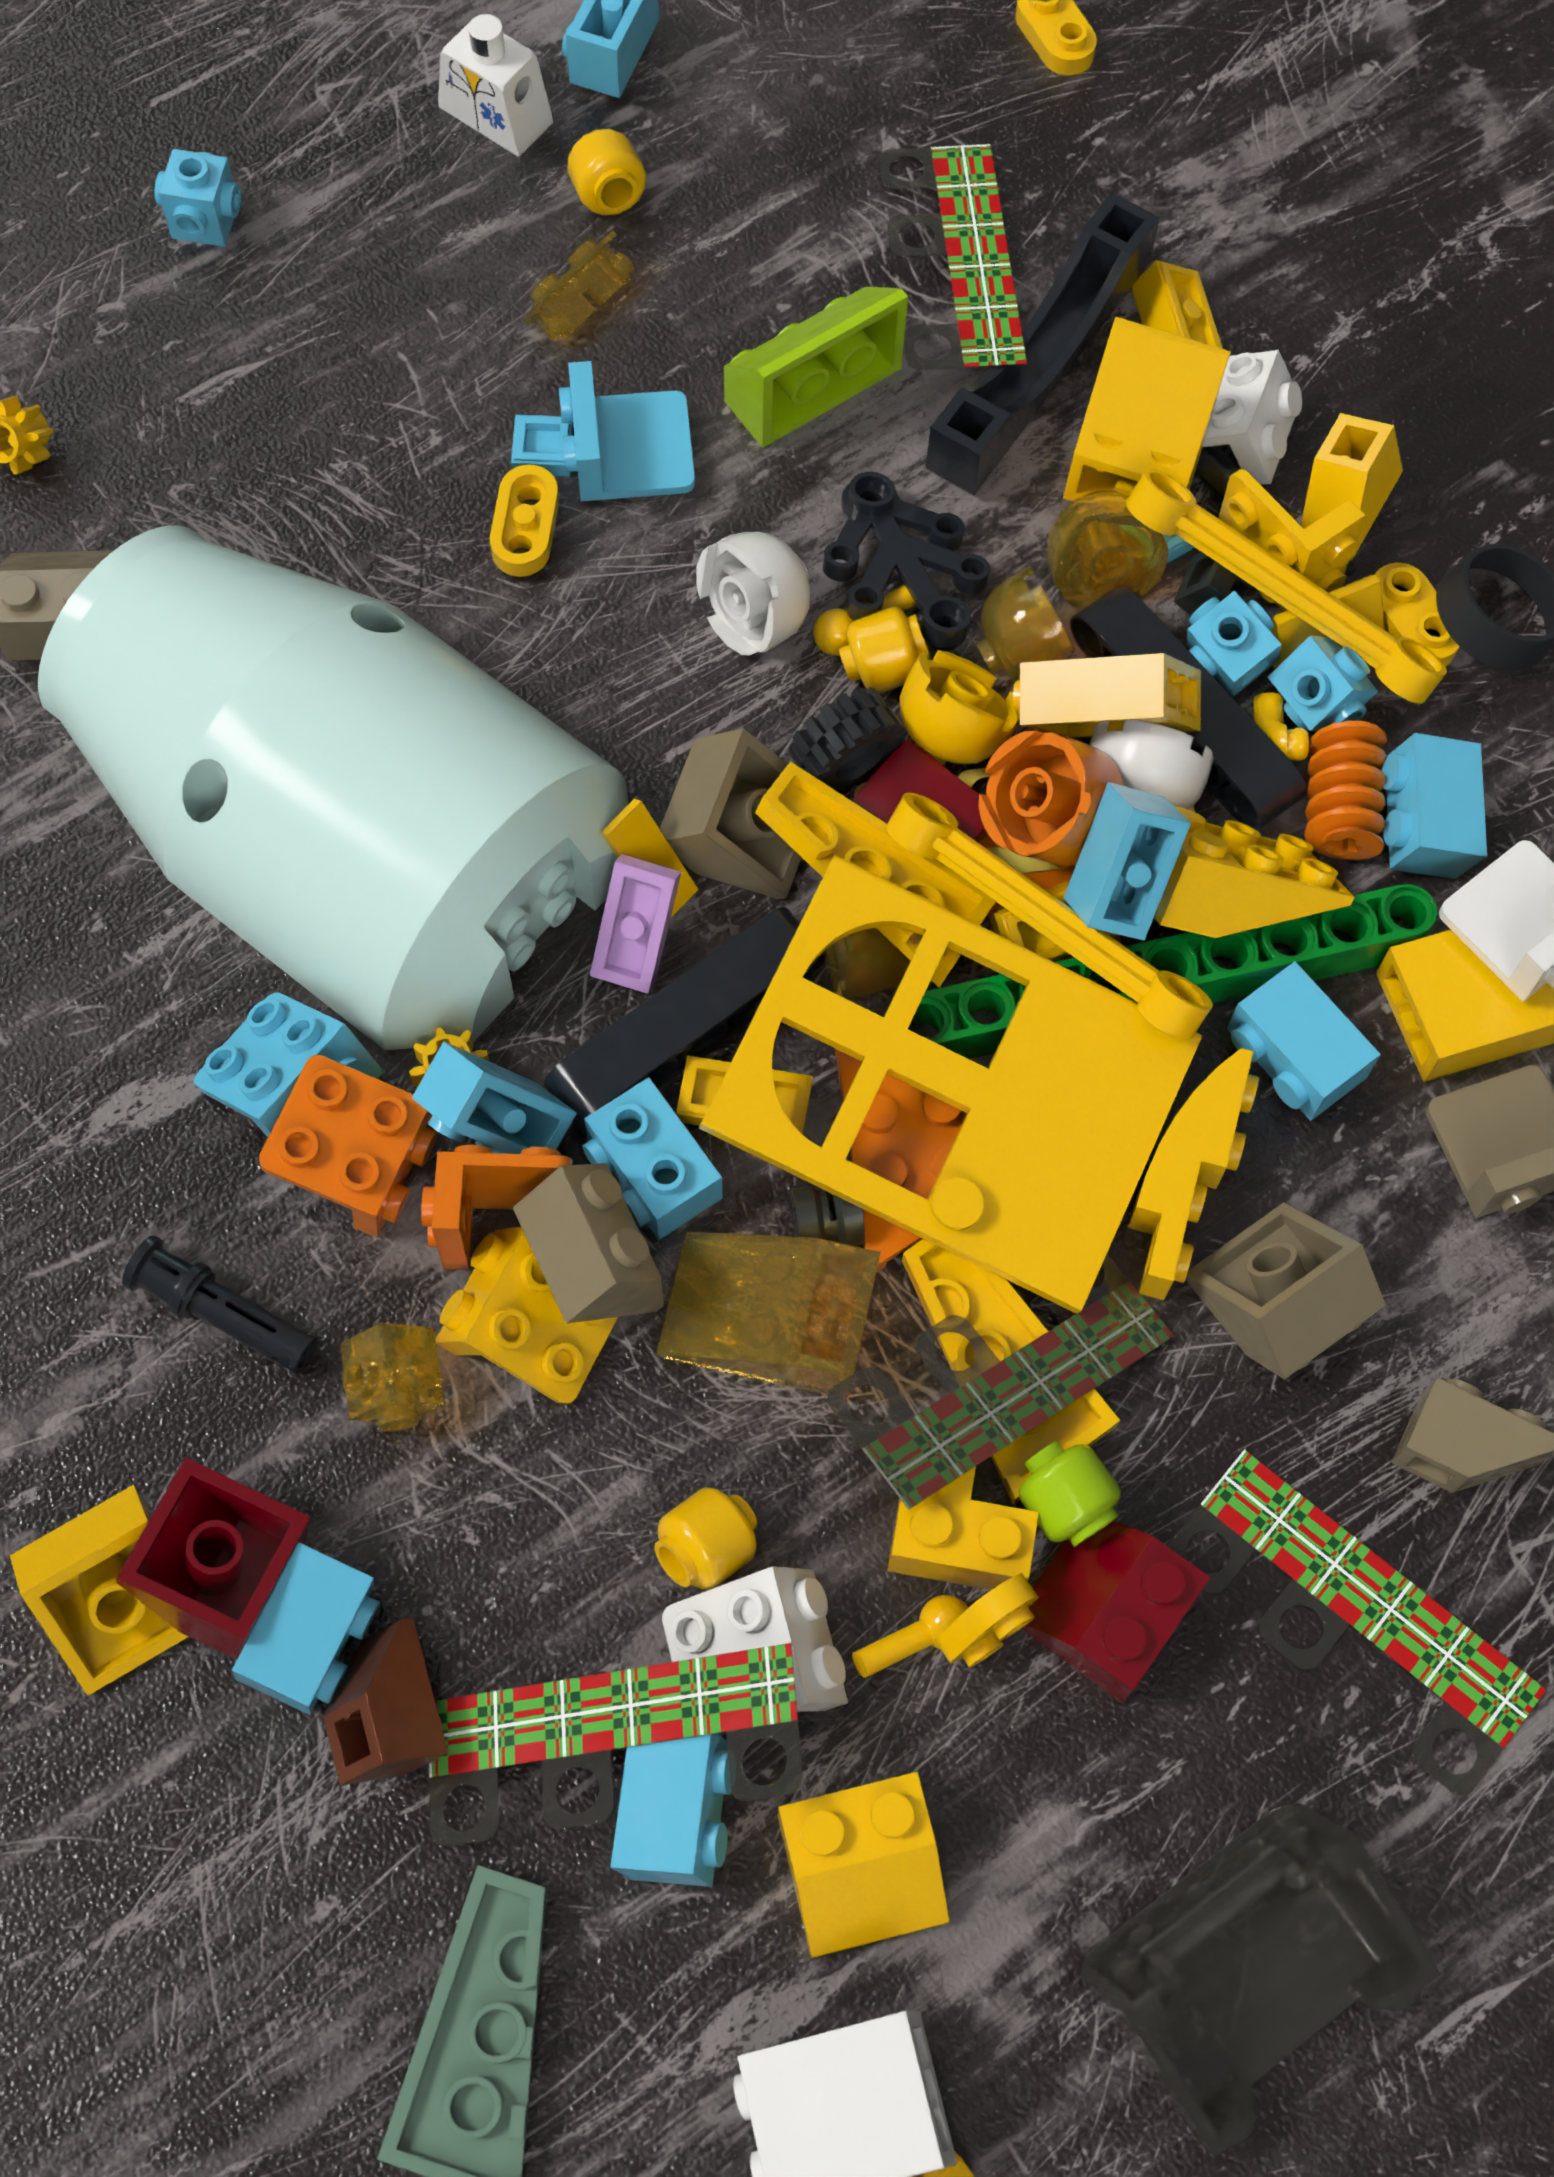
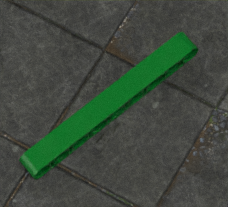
M1412 884L1397 885L1353 895L1354 900L1350 906L1227 936L1213 938L1187 932L1125 947L1156 969L1175 973L1191 981L1203 990L1214 1004L1249 996L1294 961L1313 981L1380 966L1390 947L1427 937L1436 921L1438 913L1434 899L1423 888ZM1391 917L1405 919L1411 924L1413 929L1399 927L1393 922ZM1331 930L1347 932L1353 937L1355 942L1341 941L1334 936ZM1282 943L1288 945L1295 951L1296 955L1286 956L1280 954L1274 949L1272 944ZM1216 956L1229 958L1236 964L1237 969L1227 970L1221 968L1214 963L1212 958ZM1076 958L1055 962L1093 982L1109 984L1117 990L1118 994L1136 1002ZM1000 974L925 991L908 1030L915 1024L925 1023L931 1025L937 1030L938 1035L927 1039L967 1059L994 1054L1026 986ZM976 1010H986L997 1016L999 1021L984 1025L971 1018L970 1013Z

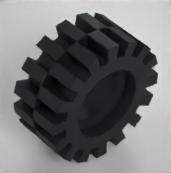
M870 687L866 691L863 688H859L853 691L850 698L847 693L838 696L836 704L831 707L828 703L819 708L821 714L818 717L810 716L803 723L806 729L798 730L794 734L793 739L795 742L789 744V752L791 753L790 757L798 767L843 795L851 791L852 785L857 784L859 786L867 782L866 777L875 773L895 750L905 742L904 738L907 737V730L879 691L877 692L875 688Z

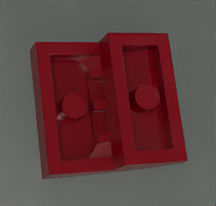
M909 739L885 761L852 799V802L887 824L905 793H916L946 808L957 819V828L978 843L988 834L979 813V794Z

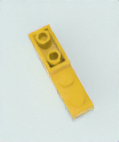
M1240 1048L1220 1064L1195 1089L1176 1114L1156 1150L1136 1197L1127 1227L1152 1234L1139 1294L1164 1300L1173 1281L1184 1283L1194 1247L1191 1244L1183 1243L1187 1221L1198 1223L1207 1187L1216 1189L1225 1170L1236 1171L1239 1166L1246 1134L1235 1131L1239 1112L1250 1113L1259 1081L1258 1076L1248 1074L1253 1051Z

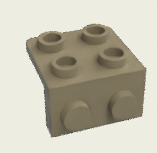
M1528 1065L1435 1097L1430 1101L1426 1108V1116L1476 1219L1499 1210H1503L1504 1214L1521 1211L1538 1202L1542 1195L1554 1191V1091L1540 1067Z

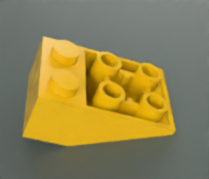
M1115 317L1074 451L1063 499L1139 521L1128 510L1125 502L1147 469H1155L1170 475L1190 491L1231 351Z
M1175 807L1191 825L1154 915V918L1160 925L1218 938L1352 904L1354 896L1336 878L1338 875L1337 870L1319 861L1312 854L1314 847L1308 842L1288 834H1280L1277 840L1262 837L1254 828L1232 820H1227L1223 827L1206 823V819L1201 815L1182 807Z

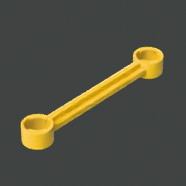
M1147 469L1125 502L1126 507L1141 523L1164 535L1172 536L1176 534L1342 647L1347 646L1353 649L1366 663L1375 668L1378 678L1400 697L1413 703L1422 704L1446 675L1447 669L1445 665L1428 648L1410 638H1395L1197 505L1196 499L1189 489L1170 475L1155 469Z
M905 793L886 825V831L893 840L919 856L937 859L1138 1002L1137 1008L1140 1014L1160 1031L1181 1040L1193 1038L1213 1007L1211 999L1203 990L1180 975L1169 971H1159L1104 931L1087 927L1073 909L958 829L957 819L937 802L916 793Z

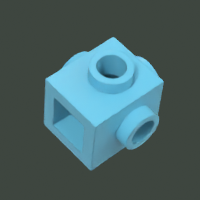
M173 149L166 171H160L157 175L155 200L157 205L163 208L171 238L225 247L234 218L238 216L240 210L241 188L239 183H234L227 157L215 156L207 152L196 153Z
M1235 590L1221 602L1217 597L1209 599L1189 618V622L1192 625L1187 629L1189 652L1212 677H1215L1232 698L1279 660L1281 643L1270 632L1274 627L1271 618L1256 601L1251 599L1245 603Z
M1310 635L1268 676V679L1287 701L1284 704L1286 714L1297 726L1304 728L1306 731H1318L1323 727L1338 722L1359 721L1367 711L1364 705L1379 692L1366 677L1370 673V669L1363 658L1353 649L1347 646L1342 647L1328 637Z

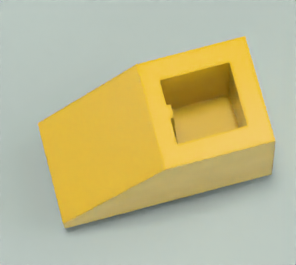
M1340 413L1314 458L1301 527L1305 529L1350 499L1365 514L1356 540L1359 546L1349 559L1350 561L1356 555L1403 472L1394 425Z

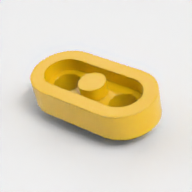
M1017 0L1016 23L1046 67L1057 74L1071 76L1083 73L1092 65L1097 37L1093 28L1073 0Z
M537 465L515 467L503 477L500 483L490 533L492 558L496 566L511 576L524 577L535 574L546 565L550 556L559 508V495L556 479L543 467ZM530 499L538 501L537 504L532 506L528 504H522L524 501ZM519 548L530 550L521 554L512 553Z
M1391 563L1380 568L1375 574L1381 580L1384 630L1395 638L1406 637L1422 644L1432 651L1443 662L1445 667L1449 665L1460 646L1449 635L1440 619L1436 604L1437 591L1426 576L1412 565ZM1393 585L1403 587L1407 591H1399ZM1425 629H1433L1437 631L1441 637L1431 636L1425 631Z
M1022 1573L1017 1574L973 1603L935 1641L950 1664L964 1659L969 1668L994 1654L1004 1645L1002 1640L1011 1636L1035 1618L1028 1607L1038 1599V1596Z

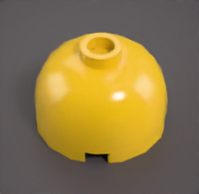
M927 650L922 651L910 669L900 694L899 713L907 733L919 748L941 765H944L947 761L955 764H973L991 757L1004 742L1012 737L1020 724V717L1016 715L1014 710L1012 691L1009 692L1004 700L1000 694L992 689L997 680L994 675L973 662L946 651L938 650L932 660H928Z

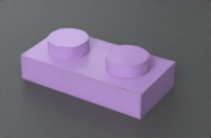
M624 854L617 858L614 863L590 976L647 994L650 993L657 979L681 876L680 871Z

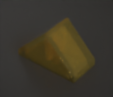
M877 928L865 929L850 934L825 950L827 953L825 962L834 993L845 999L898 987L910 963V960Z

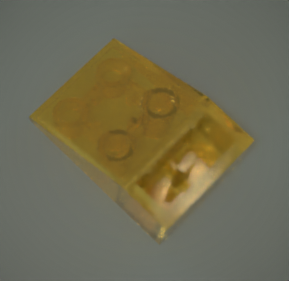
M686 1232L656 1357L850 1400L881 1252L810 1237Z

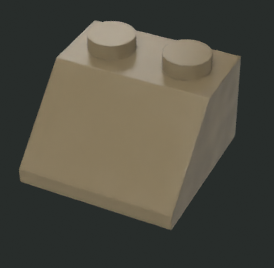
M114 550L11 553L0 563V648L7 661L41 660L51 629L68 599L86 576Z
M744 728L694 739L660 830L681 863L695 874L776 899H783L788 896L801 856L773 831L755 811L763 796L788 764Z
M607 1163L560 1166L513 1207L566 1324L657 1312L664 1306L662 1277L650 1254L649 1246L641 1235L622 1196L620 1185L613 1177Z
M1284 1202L1189 1269L1186 1276L1188 1284L1245 1355L1284 1380L1297 1370L1306 1367L1312 1359L1346 1334L1358 1329L1365 1320L1386 1306L1363 1245Z

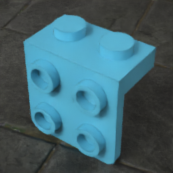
M592 361L568 363L570 387L559 388L562 423L574 424V435L563 436L566 472L578 471L581 501L683 494L692 491L695 486V474L685 394L675 390L595 397Z
M276 992L256 1004L250 1010L247 1019L231 1037L208 1056L204 1066L195 1075L194 1084L202 1093L252 1119L268 1137L306 1061L310 1057L322 1055L376 1079L381 1076L384 1070L344 1023Z

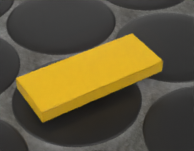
M633 799L601 831V834L617 858L624 854L681 872L671 918L699 890L642 801Z

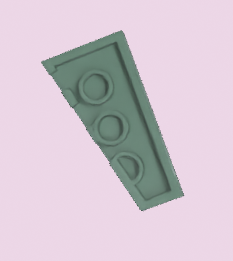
M477 1865L377 2160L426 2177H522L547 1889L545 1887Z

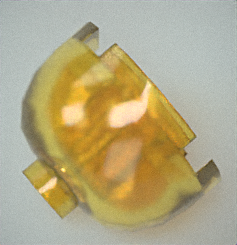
M1108 490L1094 491L1078 497L1062 509L1052 524L1046 547L1047 561L1055 586L1062 592L1064 599L1071 606L1084 609L1120 585L1130 588L1134 593L1138 590L1142 597L1155 586L1164 573L1169 555L1167 542L1163 534L1150 529L1131 514L1125 503L1129 497L1128 495Z
M1031 565L1007 577L991 591L983 604L980 617L986 638L976 643L991 673L995 674L1003 669L1014 683L1020 680V663L1067 660L1063 652L1070 653L1075 650L1042 586L1039 585L1032 590L1029 589L1027 583L1037 578Z

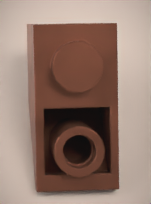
M413 1618L402 1619L360 1643L323 1715L340 1786L406 1775L448 1754L442 1722L436 1708L425 1666L424 1653L419 1643Z

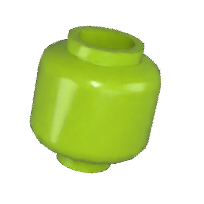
M1057 1440L1024 1463L1031 1475L1021 1484L1019 1498L1027 1510L1039 1512L1037 1524L1050 1541L1063 1542L1069 1539L1072 1545L1076 1547L1119 1517L1113 1507L1121 1498V1489L1089 1445L1079 1444L1064 1450Z

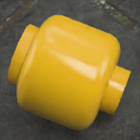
M611 129L590 132L574 144L568 156V174L581 202L593 213L603 216L618 215L629 210L640 200L645 190L646 172L632 142L622 133Z
M895 606L857 619L849 625L847 630L849 645L839 648V653L850 682L862 679L866 689L869 687L875 688L881 694L904 685L910 669L922 651L927 650L928 660H931L930 651L922 636L921 625L916 614L907 617L901 608Z
M704 1487L659 1520L657 1532L659 1541L655 1543L654 1547L656 1557L667 1575L682 1587L692 1585L702 1590L713 1589L754 1558L757 1545L754 1529L757 1527L756 1516L742 1497L736 1494L728 1496L719 1489Z

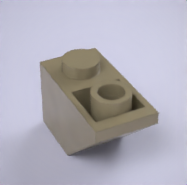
M1436 1377L1420 1395L1391 1463L1454 1493L1541 1464L1554 1453V1433L1545 1429L1546 1424L1543 1420L1527 1411L1520 1409H1509L1507 1411L1484 1400L1483 1393L1467 1382L1458 1379H1447L1445 1381Z

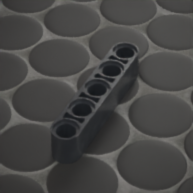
M1124 585L1117 586L1071 617L1070 629L1072 636L1088 658L1164 653L1201 670V731L1184 733L1194 737L1191 750L1202 755L1205 746L1212 750L1213 762L1205 787L1237 822L1246 824L1258 831L1306 796L1305 782L1299 770L1130 588Z
M781 907L768 913L563 1059L548 1074L544 1086L552 1095L577 1113L573 1121L582 1133L587 1135L584 1118L648 1077L657 1089L685 1069L687 1055L701 1058L751 1022L800 922L787 907ZM825 951L812 963L803 976L804 979H810L821 968L827 958Z

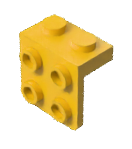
M1239 469L1229 477L1218 519L1329 593L1341 588L1347 579L1344 573L1349 559L1359 546L1356 540L1365 514L1348 499L1303 529L1248 471ZM1257 590L1267 602L1275 603L1282 612L1287 611L1286 608Z
M522 1227L495 1230L494 1233L485 1236L475 1249L471 1258V1266L474 1267V1270L463 1290L456 1291L445 1304L439 1319L443 1327L434 1343L455 1356L481 1355L557 1403H571L579 1394L618 1317L566 1324Z

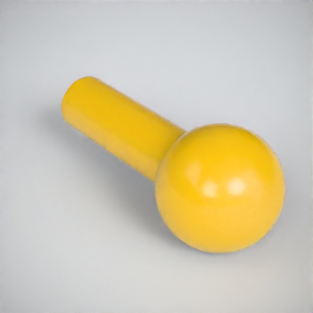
M904 584L884 595L882 610L896 606L906 611L915 606L916 603ZM839 608L827 610L818 617L814 624L813 636L815 643L820 650L828 655L840 656L839 648L849 645L847 630L854 620L849 617L847 610Z
M940 1595L932 1598L923 1607L919 1621L853 1652V1662L857 1671L862 1677L866 1678L929 1646L940 1649L935 1639L969 1607L964 1601L952 1595Z

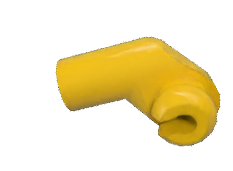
M1274 692L1256 695L1253 698L1254 722L1290 760H1305L1309 753L1308 732L1304 728L1287 729V725L1284 724L1283 696Z

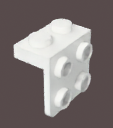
M1279 350L1242 353L1229 357L1203 447L1230 444L1241 469L1248 471L1260 485L1271 484L1278 462L1285 455L1287 438L1294 419L1300 414L1302 408L1300 386L1297 382L1292 381Z
M1524 840L1515 844L1446 899L1439 910L1440 919L1522 1002H1525L1547 983L1554 989V863L1534 843Z
M772 1566L673 1603L665 1608L662 1622L672 1662L791 1643L797 1711H827L848 1703L843 1685L846 1677L844 1662L838 1650L833 1646L826 1620L828 1612L827 1597L823 1587L816 1580L813 1569ZM737 1730L718 1732V1734L722 1736Z

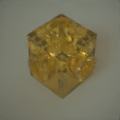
M381 1322L340 1343L343 1363V1387L347 1397L349 1420L377 1422L378 1429L381 1431H400L415 1427L419 1423V1416L444 1405L442 1375L439 1370L434 1328Z

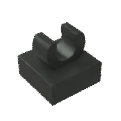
M1201 552L1193 556L1173 602L1189 615H1192L1209 599L1217 597L1221 602L1230 595V591L1233 592L1235 590L1237 594L1251 589L1252 585Z

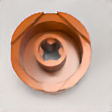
M1024 731L1004 742L990 758L984 772L990 774L985 794L979 793L978 807L983 826L997 845L1022 856L1062 867H1070L1077 864L1107 783L1124 785L1121 774L1113 760L1099 748L1053 732Z

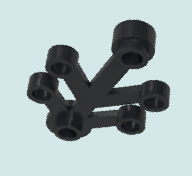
M863 472L856 475L842 493L841 507L848 516V519L836 542L830 543L825 548L822 565L824 574L828 578L840 582L852 579L858 569L860 556L858 548L871 528L880 545L861 582L854 585L849 591L846 608L849 617L855 621L882 611L884 602L883 592L896 569L923 615L920 630L926 643L937 651H951L955 649L967 637L971 620L970 609L958 598L941 596L923 565L952 575L953 584L959 591L966 594H977L982 592L987 586L990 573L988 561L976 554L963 555L955 552L962 544L965 530L964 522L960 517L951 513L938 514L899 500L894 483L881 473ZM898 524L928 533V542L904 534ZM942 531L949 532L951 534H944L942 533ZM835 560H844L846 563H840ZM966 572L974 573L976 576L968 575ZM865 601L871 603L872 605H864L859 602Z

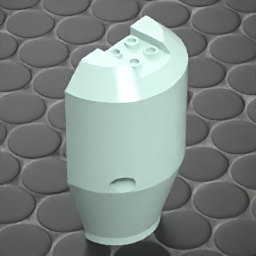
M176 525L163 526L146 531L111 552L80 583L61 610L51 629L39 666L38 691L43 708L61 721L166 878L384 1051L413 1048L415 1043L426 1046L429 1041L436 1037V1029L439 1027L445 1031V1034H452L458 1037L464 1031L469 1030L474 1042L514 999L509 969L516 971L526 963L533 953L535 941L550 925L557 927L567 919L576 904V897L595 911L607 899L614 863L617 857L601 834V831L629 804L626 781L623 775L610 763L405 612L390 603L213 544L195 531Z

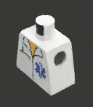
M481 14L474 17L443 48L440 54L439 108L520 157L553 123L536 55L532 50L504 34L501 21L490 14Z

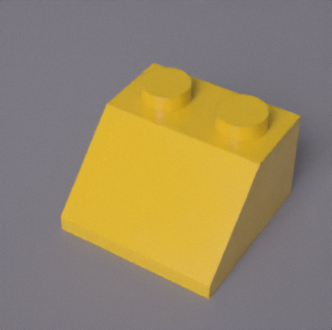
M134 1484L10 1555L20 1595L87 1696L188 1638V1636L178 1632L116 1583L118 1574L152 1516Z
M918 1772L778 1807L777 1817L811 1959L950 1922L936 1841Z

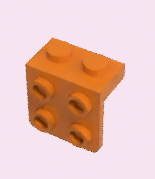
M314 1055L306 1061L260 1152L259 1163L265 1173L351 1209L354 1228L378 1238L386 1220L395 1224L400 1218L411 1191L410 1187L403 1184L413 1163L421 1167L425 1165L434 1147L438 1131L430 1129L431 1126L428 1122L431 1118V1113L412 1099L413 1094L325 1056Z
M462 1145L456 1147L454 1152H437L435 1187L423 1188L421 1221L423 1227H428V1247H437L443 1269L469 1270L473 1209L513 1210V1207L556 1169L560 1166L573 1165L572 1159L561 1156L557 1150L547 1147L525 1148L521 1151V1154H499L481 1145Z

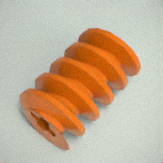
M1366 721L1338 722L1321 728L1311 737L1309 743L1311 758L1307 770L1310 780L1306 792L1309 801L1305 813L1308 823L1304 836L1306 842L1311 844L1317 853L1340 860L1359 861L1381 854L1384 848L1382 838L1376 834L1382 832L1385 827L1383 816L1378 812L1382 811L1385 806V797L1379 791L1383 789L1382 785L1386 783V776L1380 769H1382L1387 758L1385 751L1381 749L1387 742V736L1385 731L1377 725Z

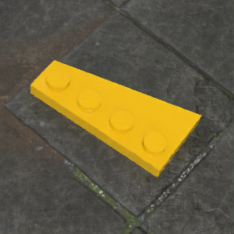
M791 761L763 796L755 811L773 831L822 877L835 854L978 925H981L996 902L937 859L919 856L902 847L887 833V824ZM876 927L911 961L923 935L902 928ZM947 947L931 979L939 988L961 955Z
M925 1239L920 1240L903 1253L902 1262L959 1387L1048 1332L1006 1279ZM1095 1388L991 1456L1013 1505L1020 1500L1019 1488L1021 1484L1031 1475L1024 1463L1032 1456L1057 1440L1064 1450L1079 1444L1091 1447L1117 1427L1120 1419Z

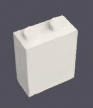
M903 2011L737 2056L741 2074L734 2077L735 2098L742 2118L745 2121L751 2120L758 2149L753 2151L750 2157L752 2177H912L958 2165L920 2012Z

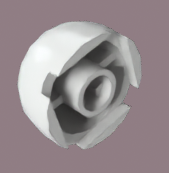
M742 532L722 538L702 551L696 566L699 598L702 599L709 596L716 614L707 617L712 629L728 647L741 655L750 656L754 653L766 652L776 647L798 631L810 608L809 576L803 561L785 541L768 533Z
M1125 720L1122 731H1107L1109 721L1100 722L1095 726L1090 745L1099 748L1113 760L1121 774L1124 786L1164 796L1173 806L1188 810L1199 800L1208 781L1213 762V753L1210 748L1205 746L1202 755L1191 750L1194 737L1163 725L1139 720Z

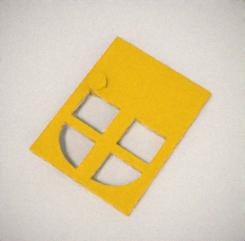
M834 854L699 1129L1078 1314L1084 1307L1202 1035L1196 1032L1190 1040L1174 1038L1150 1024L1138 1011V1003ZM870 928H902L923 936L884 1017L803 978L806 971L821 953L840 939ZM946 947L1026 986L988 1068L908 1030ZM781 1022L862 1061L822 1147L811 1142L792 1124L785 1114L775 1090L772 1055L774 1041ZM886 1074L967 1113L934 1186L926 1199L846 1160Z

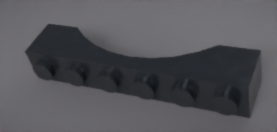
M1113 192L1108 195L1082 229L1052 287L1022 330L1027 364L992 365L973 382L961 386L930 427L926 469L972 495L977 493L1150 263L1160 217Z

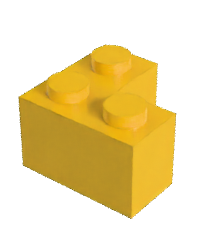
M975 1466L909 1510L899 1498L887 1571L988 1590L994 1589L1020 1573L1028 1581L1039 1512L971 1500Z

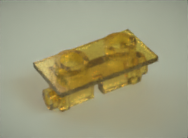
M612 230L598 244L592 238L587 239L567 260V263L572 268L560 279L553 272L545 277L529 295L535 303L524 319V322L528 325L539 315L544 320L542 322V329L550 339L554 341L561 337L567 339L596 311L583 296L585 292L601 307L616 292L628 284L630 281L629 274L633 271L631 261L622 253L614 255L608 248L616 233Z

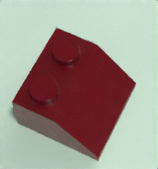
M185 1457L118 1574L116 1583L178 1632L232 1658L238 1659L298 1542L305 1545L310 1516Z
M1113 1520L1076 1547L1072 1545L1069 1539L1064 1542L1032 1587L1038 1599L1028 1608L1035 1618L1021 1629L1123 1703L1140 1682L1211 1577L1154 1536Z

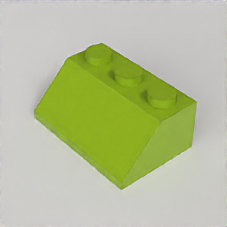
M864 287L848 297L836 298L823 311L807 320L788 325L776 337L757 348L740 352L730 363L724 366L725 403L760 446L764 448L902 369L908 295L902 288Z

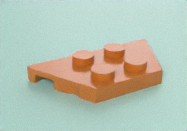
M835 1049L843 1103L862 1061ZM886 1074L849 1151L850 1161L926 1199L934 1186L967 1113ZM863 1209L865 1245L862 1246L866 1274L879 1272L886 1267L887 1261L923 1239Z

